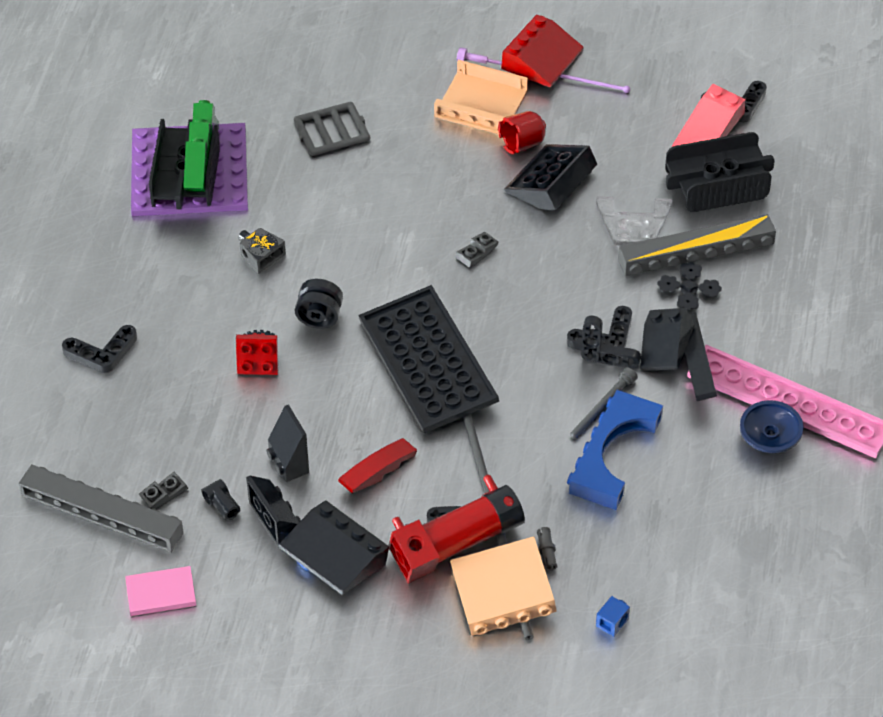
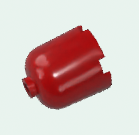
M532 111L504 117L503 121H500L498 124L499 138H503L506 144L503 146L504 149L510 154H515L541 144L546 135L545 121L542 120L541 116Z

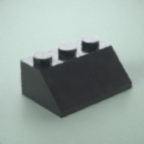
M251 475L247 476L249 504L279 547L282 540L295 528L301 519L292 513L293 510L290 503L284 501L280 488L274 486L270 479Z

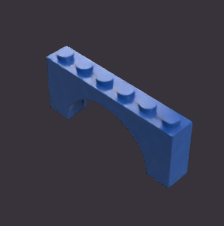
M616 390L613 397H609L606 412L602 411L598 427L595 426L592 430L591 441L586 442L583 449L584 454L582 457H578L575 464L576 470L574 473L571 472L567 480L569 494L617 510L624 496L625 482L616 478L606 468L602 457L604 451L613 440L626 433L634 431L655 433L663 415V405Z

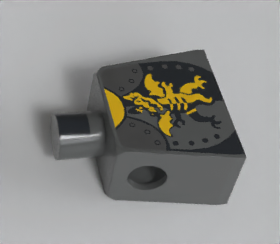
M258 228L251 234L243 230L238 236V239L241 241L240 252L242 257L258 274L286 255L285 241L262 228Z

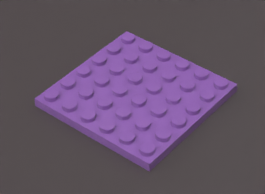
M245 123L219 124L220 152L211 206H207V200L204 197H184L182 210L176 209L175 200L157 199L156 207L151 205L149 177L159 127L132 129V217L248 210ZM172 126L166 128H187V126Z

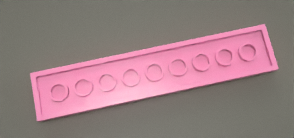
M705 345L716 390L751 405L766 400L783 402L799 413L804 428L877 458L883 448L882 419L721 350Z

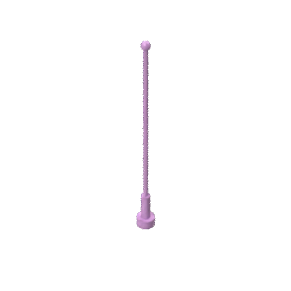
M460 47L457 53V61L459 59L487 64V62L498 65L502 64V61L488 59L487 56L468 53L467 48ZM565 74L560 76L561 78L623 90L625 93L630 92L629 86L622 87Z

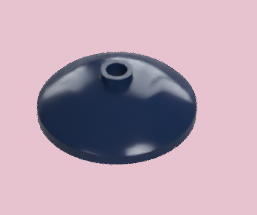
M773 400L760 401L749 406L742 414L740 432L744 440L751 447L766 453H781L792 449L801 440L803 421L794 408L783 402Z

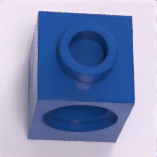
M611 596L598 611L596 626L615 637L629 620L630 606L623 600H618Z

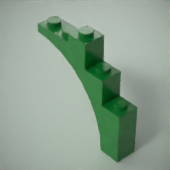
M199 100V103H193V121L190 122L189 141H186L184 189L186 191L206 192L205 178L215 124L218 125L219 130V121L215 116V106L208 100Z

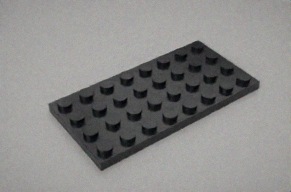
M432 285L359 315L361 324L423 433L432 431L499 402V396Z

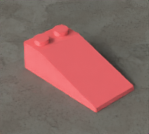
M712 84L699 101L672 147L727 136L745 114V99Z

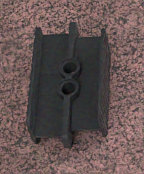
M160 119L149 177L152 207H156L157 199L175 200L176 209L182 210L184 197H204L207 200V206H211L220 152L218 125H214L205 178L206 192L186 191L184 189L186 141H189V126L193 119L188 120L187 128H166L165 120Z
M755 132L676 145L669 148L666 153L665 170L668 173L666 176V187L668 190L682 188L686 197V208L690 212L758 201L767 197L770 192L772 176L769 172L774 169L775 160L772 155H762L758 146L759 137Z

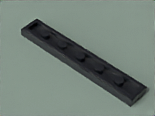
M695 312L690 314L695 325L687 344L685 355L696 401H702L717 397Z

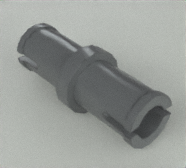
M541 527V530H537L540 544L538 550L542 555L545 571H553V568H557L554 553L556 547L552 543L550 528Z

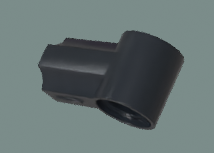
M222 479L201 489L205 501L210 506L213 505L225 520L234 519L240 512V506L231 497Z

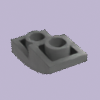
M483 232L471 238L470 245L458 250L455 258L470 268L491 253L499 241L488 233Z
M172 472L159 484L156 481L151 483L139 493V496L151 509H154L173 500L186 491L188 487L175 472Z

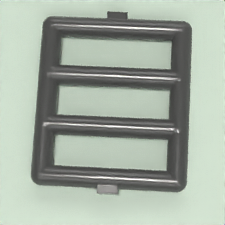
M346 102L294 117V122L299 131V138L301 142L304 141L311 156L367 142L371 138L365 127V119L363 115H359L353 102ZM349 110L361 133L360 136L350 137L338 112ZM332 116L343 138L342 141L333 143L321 117ZM313 119L326 145L315 148L303 122Z

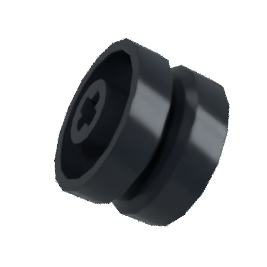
M317 278L307 280L300 287L294 309L295 316L306 326L317 329L330 328L338 320L343 301V292L336 284L328 280Z

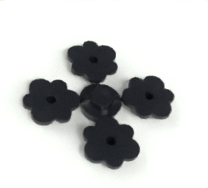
M694 262L680 265V274L688 279L681 284L679 281H676V277H669L668 275H663L661 280L657 282L660 291L663 293H674L676 289L681 287V292L684 295L678 296L677 306L679 308H687L688 311L699 307V298L694 296L698 289L702 291L704 296L717 297L718 293L722 291V287L719 286V281L717 280L710 281L706 279L703 283L699 284V287L696 282L692 281L695 277H700L702 266Z

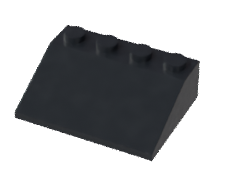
M546 144L504 188V191L539 209L556 210L598 164L588 145Z
M327 500L311 509L279 544L281 550L341 595L384 567L390 547Z

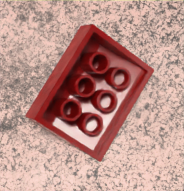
M536 14L503 50L501 69L551 87L583 51L584 47L553 20Z

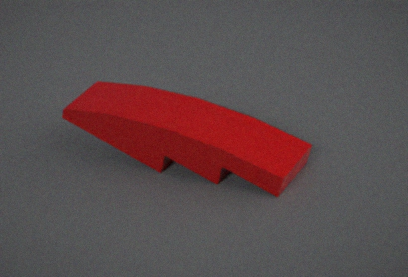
M401 438L374 452L339 477L338 482L351 493L381 482L385 474L399 469L402 461L415 457L417 449L404 438Z

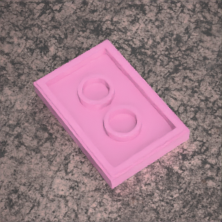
M191 566L125 576L131 616L196 606Z

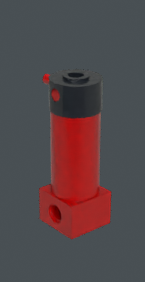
M488 474L484 476L483 480L489 492L483 494L481 498L422 525L418 519L404 526L400 517L393 518L392 522L396 530L392 531L388 546H390L389 550L407 583L409 584L434 572L437 563L524 524V511L515 492L508 485L498 488L491 475Z

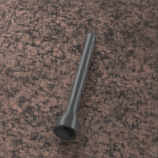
M626 367L620 373L619 381L570 433L571 438L576 439L607 406L609 397H613L616 390L621 391L625 386L632 385L638 379L633 369Z

